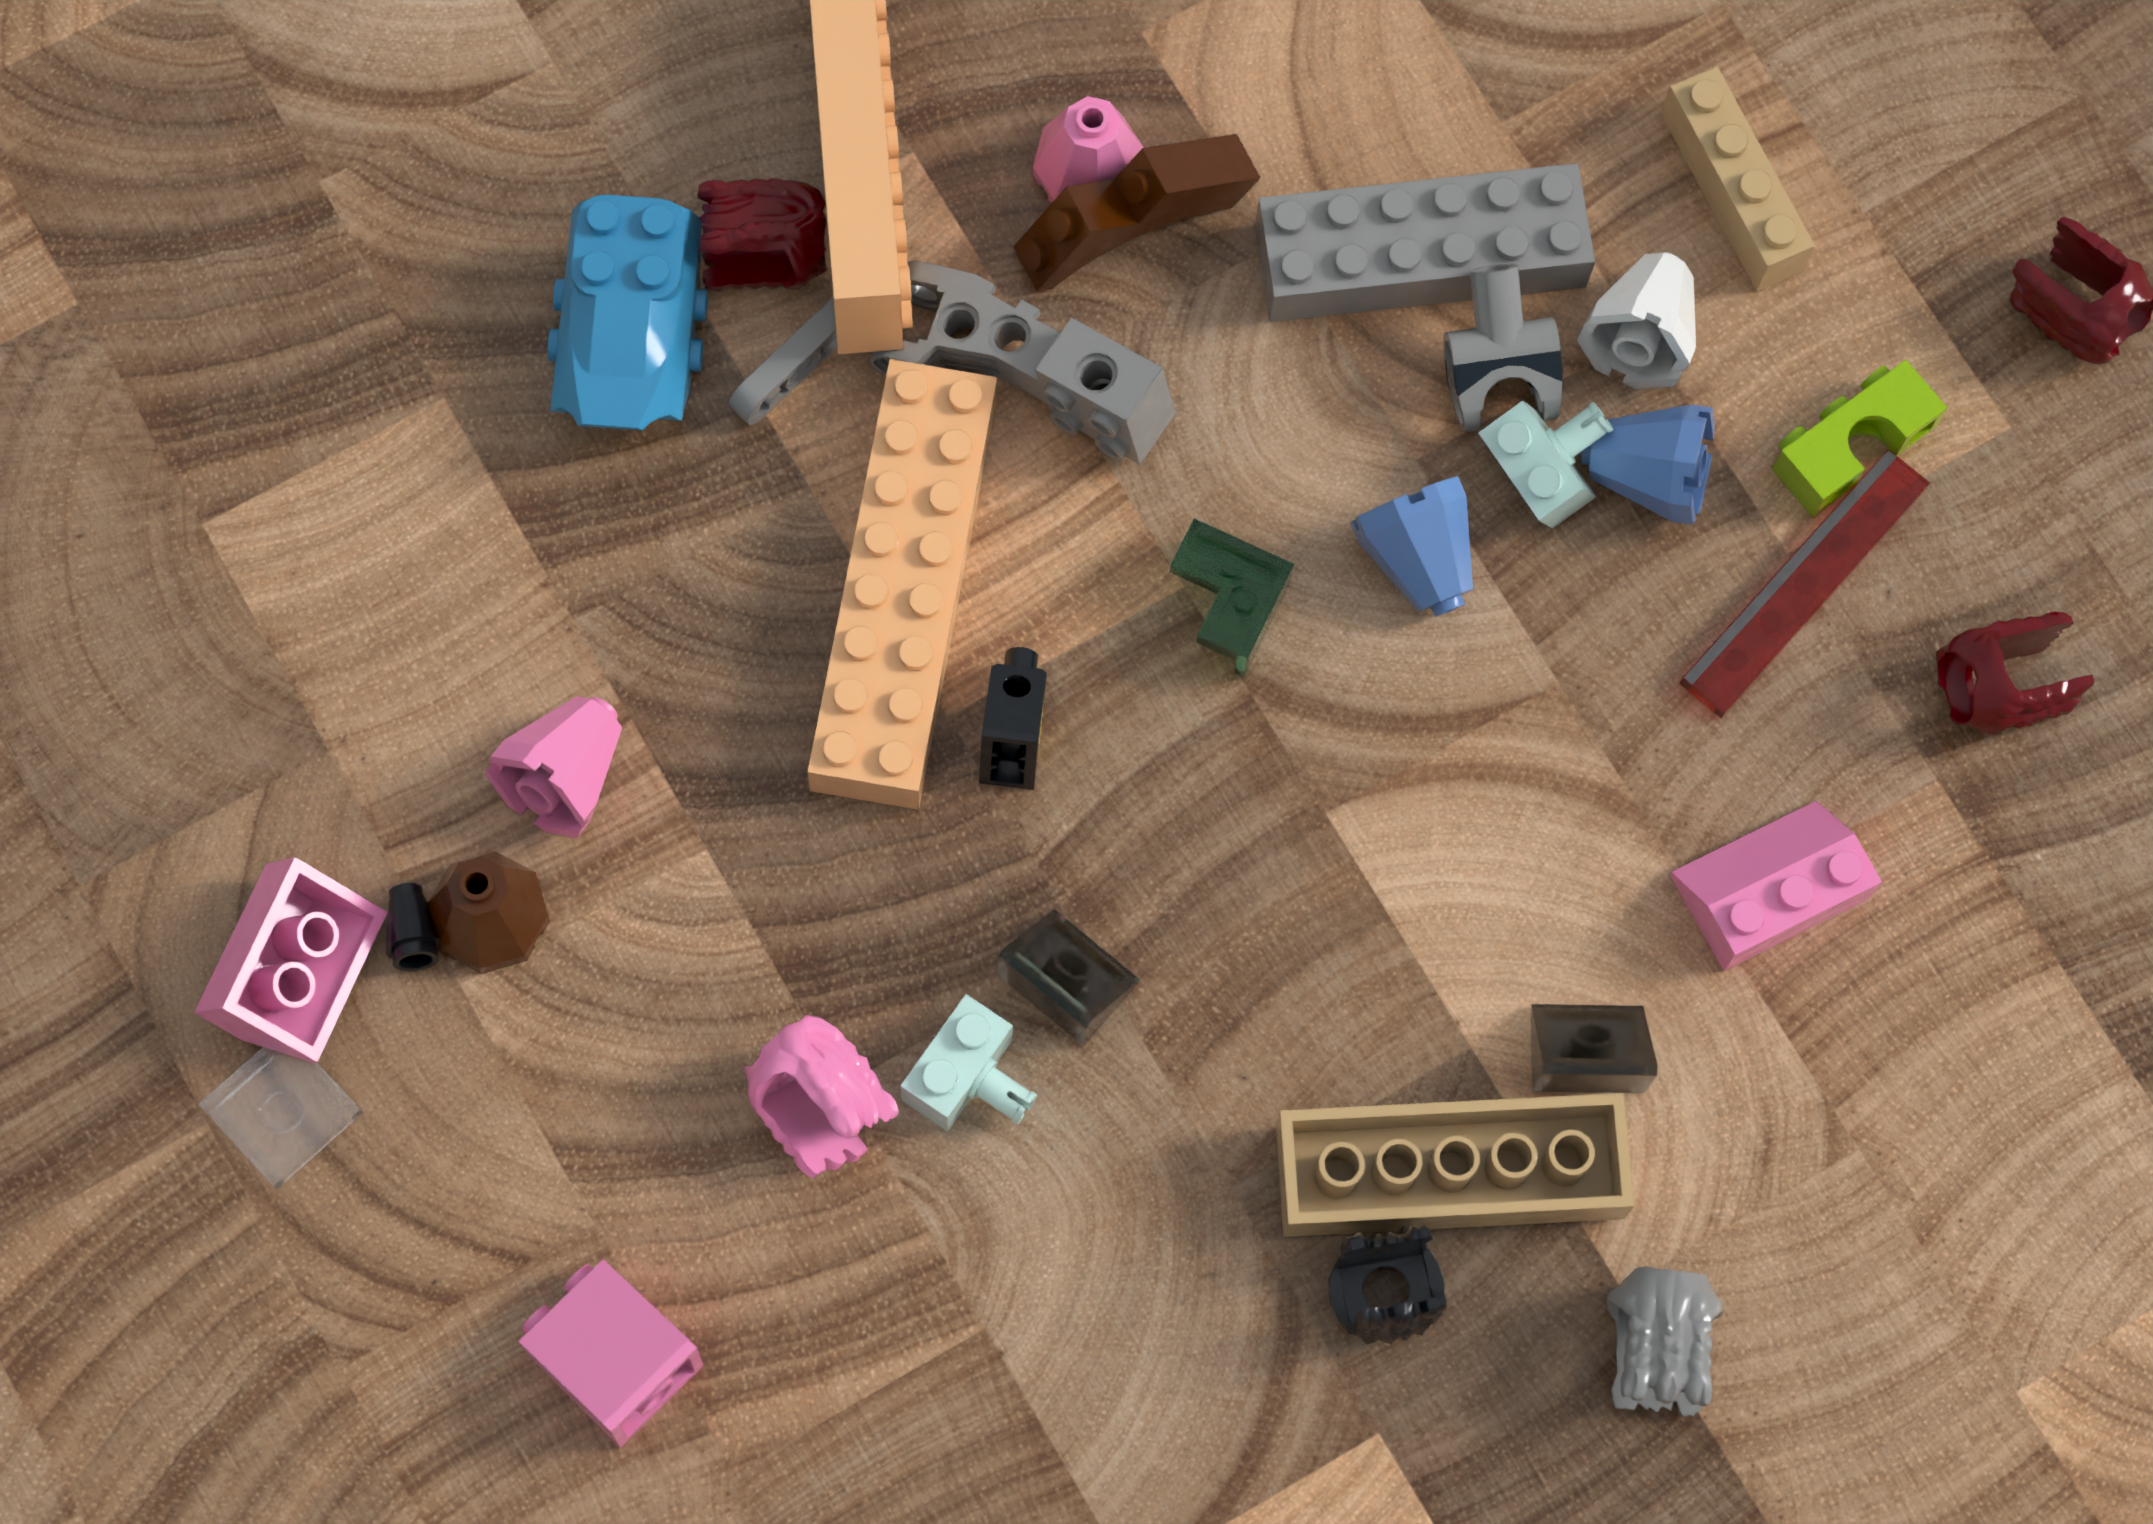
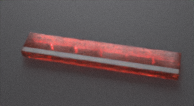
M1887 449L1689 669L1679 684L1722 719L1924 493L1930 482Z

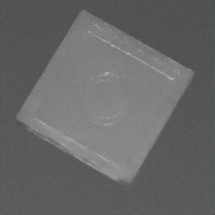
M265 1047L260 1049L198 1104L276 1190L363 1113L358 1105L318 1062L311 1063Z

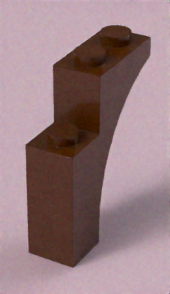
M1237 134L1142 148L1115 179L1066 186L1013 247L1036 291L1053 289L1086 264L1140 235L1188 217L1233 208L1261 177Z

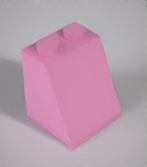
M602 1259L594 1268L589 1264L581 1267L565 1284L564 1289L568 1293L552 1309L547 1305H543L534 1312L522 1326L521 1330L525 1335L518 1342L523 1350L621 1448L704 1365L697 1347Z

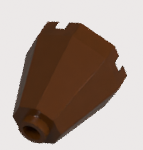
M496 851L450 864L427 902L440 939L438 947L441 953L454 960L456 958L462 961L469 968L481 974L527 961L535 948L534 943L540 933L543 934L550 922L536 872Z

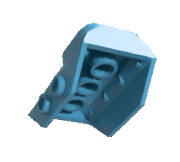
M620 195L594 196L588 200L581 201L572 209L565 279H555L553 293L554 311H561L559 329H550L548 338V361H555L550 412L570 413L577 426L641 431L656 419L682 421L690 392L692 371L701 372L703 339H695L697 321L706 322L708 312V289H700L701 251L699 236L701 235L702 222L699 219L700 217L690 209L661 198Z

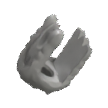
M1648 1266L1635 1268L1619 1286L1607 1293V1309L1616 1321L1617 1333L1616 1360L1618 1372L1611 1392L1614 1406L1619 1409L1635 1410L1639 1403L1645 1409L1651 1408L1658 1412L1662 1406L1671 1411L1673 1402H1675L1677 1410L1682 1417H1693L1700 1411L1701 1406L1709 1405L1712 1397V1382L1709 1375L1712 1365L1709 1355L1712 1350V1341L1709 1333L1712 1330L1711 1322L1719 1318L1724 1312L1723 1303L1714 1293L1706 1274L1671 1269H1655Z

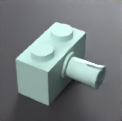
M1522 400L1481 430L1479 435L1537 519L1553 529L1597 497L1574 465L1576 463L1574 457L1614 429L1610 422L1605 420V415L1594 401L1586 409L1554 431L1551 427L1548 428L1536 409Z
M965 994L900 1085L901 1101L947 1132L969 1101L976 1098V1096L1018 1125L1025 1117V1110H1030L1038 1095L1033 1091H1029L996 1068L998 1060L1012 1042L1013 1025L967 994Z

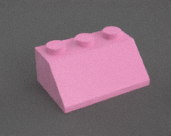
M1817 801L1670 873L1673 882L1723 971L1869 900L1882 883L1855 833Z
M296 857L266 864L194 1013L243 1041L311 1063L318 1062L388 912Z

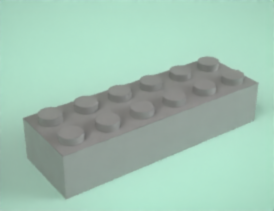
M1578 163L1260 197L1255 220L1270 322L1473 300L1470 270L1495 264L1518 265L1521 294L1585 288L1595 265Z

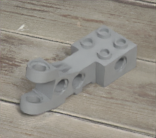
M908 261L912 294L911 304L937 313L927 340L918 339L917 343L903 340V350L872 352L869 363L874 369L886 375L889 359L1004 379L1045 402L1051 414L1050 419L1065 432L1076 435L1080 431L1095 439L1096 446L1108 456L1116 460H1122L1125 456L1141 465L1176 414L1162 367L1072 317L1061 332L1052 329L1037 320L1041 315L1038 308L1022 299L1016 308L993 296V293L996 291L995 284L977 274L922 261ZM961 329H973L972 333L965 338H952ZM1012 341L1024 342L1015 351H1003V348Z

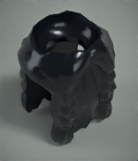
M1409 1225L1408 1228L1402 1226L1397 1233H1377L1368 1238H1365L1360 1232L1353 1236H1346L1345 1241L1341 1244V1256L1335 1263L1328 1281L1330 1303L1338 1322L1348 1333L1359 1336L1366 1344L1374 1343L1378 1340L1392 1344L1398 1339L1407 1341L1412 1334L1423 1335L1431 1324L1437 1322L1442 1312L1447 1308L1446 1296H1444V1278L1438 1262L1430 1250L1426 1248V1243L1433 1239L1430 1228L1425 1225L1418 1227ZM1378 1268L1394 1269L1403 1275L1408 1285V1299L1405 1303L1395 1304L1387 1308H1372L1367 1304L1363 1296L1364 1280L1370 1272Z

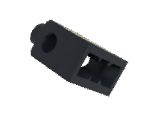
M1010 648L1005 653L1004 664L991 666L981 737L979 784L1034 790L1047 672L1037 668L1038 654L1029 648Z

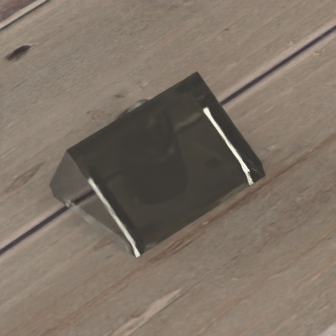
M1055 909L1004 947L998 956V976L1082 1046L1086 1045L1140 981L1138 977Z
M1531 1004L1532 1091L1645 1093L1656 1078L1658 1064L1643 1006Z

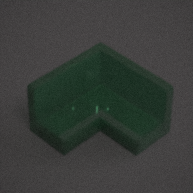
M1194 518L1170 565V573L1218 594L1197 635L1196 643L1235 660L1234 673L1244 678L1287 592L1294 564Z

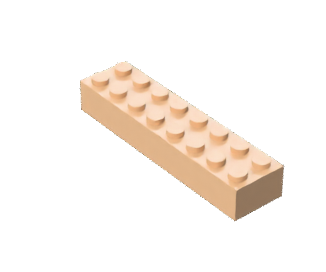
M810 0L838 354L903 350L902 329L913 328L910 269L907 262L906 224L903 217L901 172H899V146L894 114L895 101L890 69L891 56L889 33L887 34L886 0Z
M889 359L807 772L809 790L812 792L919 810L997 403V377Z

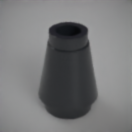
M403 883L392 887L389 890L386 955L393 960V966L401 971H418L435 965L439 959L438 952L440 949L438 946L440 939L426 898L423 895L422 886L416 883Z

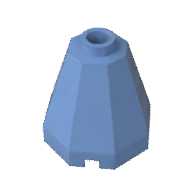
M1691 404L1607 419L1614 430L1606 433L1581 453V463L1589 465L1590 478L1671 522L1693 525L1696 520L1695 514H1699L1702 508L1711 467L1712 454L1707 453V445L1702 444L1703 439L1714 441L1715 422L1713 408Z
M1458 476L1423 487L1420 492L1409 496L1406 494L1357 516L1355 520L1350 522L1358 543L1418 612L1431 608L1434 617H1438L1465 605L1462 595L1473 590L1467 496Z

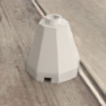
M1665 252L1645 254L1597 301L1583 324L1577 342L1596 371L1606 376L1610 375L1612 369L1626 374L1622 383L1634 389L1674 387L1682 371H1685L1690 364L1696 349L1694 277L1684 261L1673 254Z

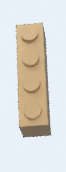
M1718 66L1671 85L1660 114L1756 292L1804 272L1815 244Z

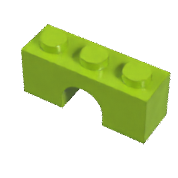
M1906 359L1892 370H1889L1886 365L1881 366L1862 382L1860 387L1863 391L1850 400L1844 395L1840 396L1820 413L1819 417L1822 421L1808 431L1804 426H1799L1778 444L1781 452L1772 470L1813 518L1851 491L1865 470L1852 454L1848 439L1859 435L1874 437L1880 440L1897 457L1935 429L1948 409Z

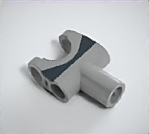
M1495 264L1471 269L1470 279L1475 328L1445 332L1443 342L1447 382L1454 410L1462 431L1471 432L1480 429V410H1484V400L1489 389L1498 381L1509 377L1521 378L1527 383L1530 394L1534 395L1537 412L1543 421L1558 419L1561 409L1563 369L1559 333L1554 318L1523 321L1518 265Z

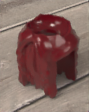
M755 178L750 181L740 179L729 182L710 180L698 185V199L708 203L702 205L705 214L699 218L703 229V234L699 236L700 251H702L705 265L710 267L703 270L705 289L709 291H723L728 288L740 290L747 287L756 290L761 287L774 289L779 286L786 289H801L812 278L827 271L824 254L826 251L824 242L827 222L823 212L826 202L819 189L805 182L797 180L783 181L778 178L768 180Z
M2061 217L2057 221L2056 227L2059 233L2053 237L2054 247L2050 251L2051 261L2089 288L2098 292L2102 297L2092 303L2084 302L2064 286L2049 278L2032 262L2026 259H2019L2012 270L2016 283L2010 296V302L2018 312L2027 314L2032 323L2044 332L2048 340H2056L2062 348L2070 350L2073 356L2083 361L2102 365L2113 357L2119 356V346L2129 336L2142 332L2150 322L2153 311V289L2141 263L2127 259L2120 249L2114 247L2106 239L2101 238L2097 233L2088 231L2079 222L2067 217Z
M2054 611L2045 613L2040 617L2029 616L2024 619L2014 618L2008 621H1996L1987 627L1968 629L1955 636L1946 646L1941 647L1936 652L1937 684L1945 691L1950 707L1949 717L1955 725H1967L1980 733L1996 735L2007 728L2016 727L2020 729L2026 725L2032 726L2039 721H2044L2046 718H2057L2073 711L2077 704L2081 702V696L2094 685L2093 675L2021 691L2016 689L2004 665V660L2045 651L2051 645L2050 642L2060 637L2059 634L2062 633V630L2074 624L2072 617L2065 612ZM1973 671H1974V674H1975V676H1976L1975 686H1974L1973 678H1972V673H1973Z

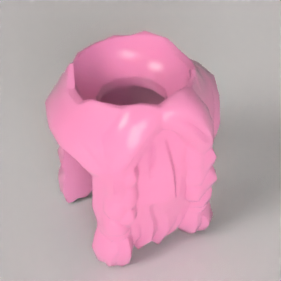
M805 1015L799 1022L786 1025L771 1041L762 1047L757 1061L752 1066L744 1067L748 1079L750 1105L755 1113L763 1119L765 1126L772 1131L773 1138L783 1145L784 1152L794 1157L797 1167L811 1178L822 1174L826 1169L836 1171L845 1161L850 1163L858 1161L868 1150L858 1136L859 1130L864 1125L871 1128L873 1123L877 1124L878 1118L887 1122L889 1119L897 1117L899 1113L895 1099L882 1088L876 1074L870 1069L867 1057L858 1055L855 1045L847 1041L843 1033L817 1016Z

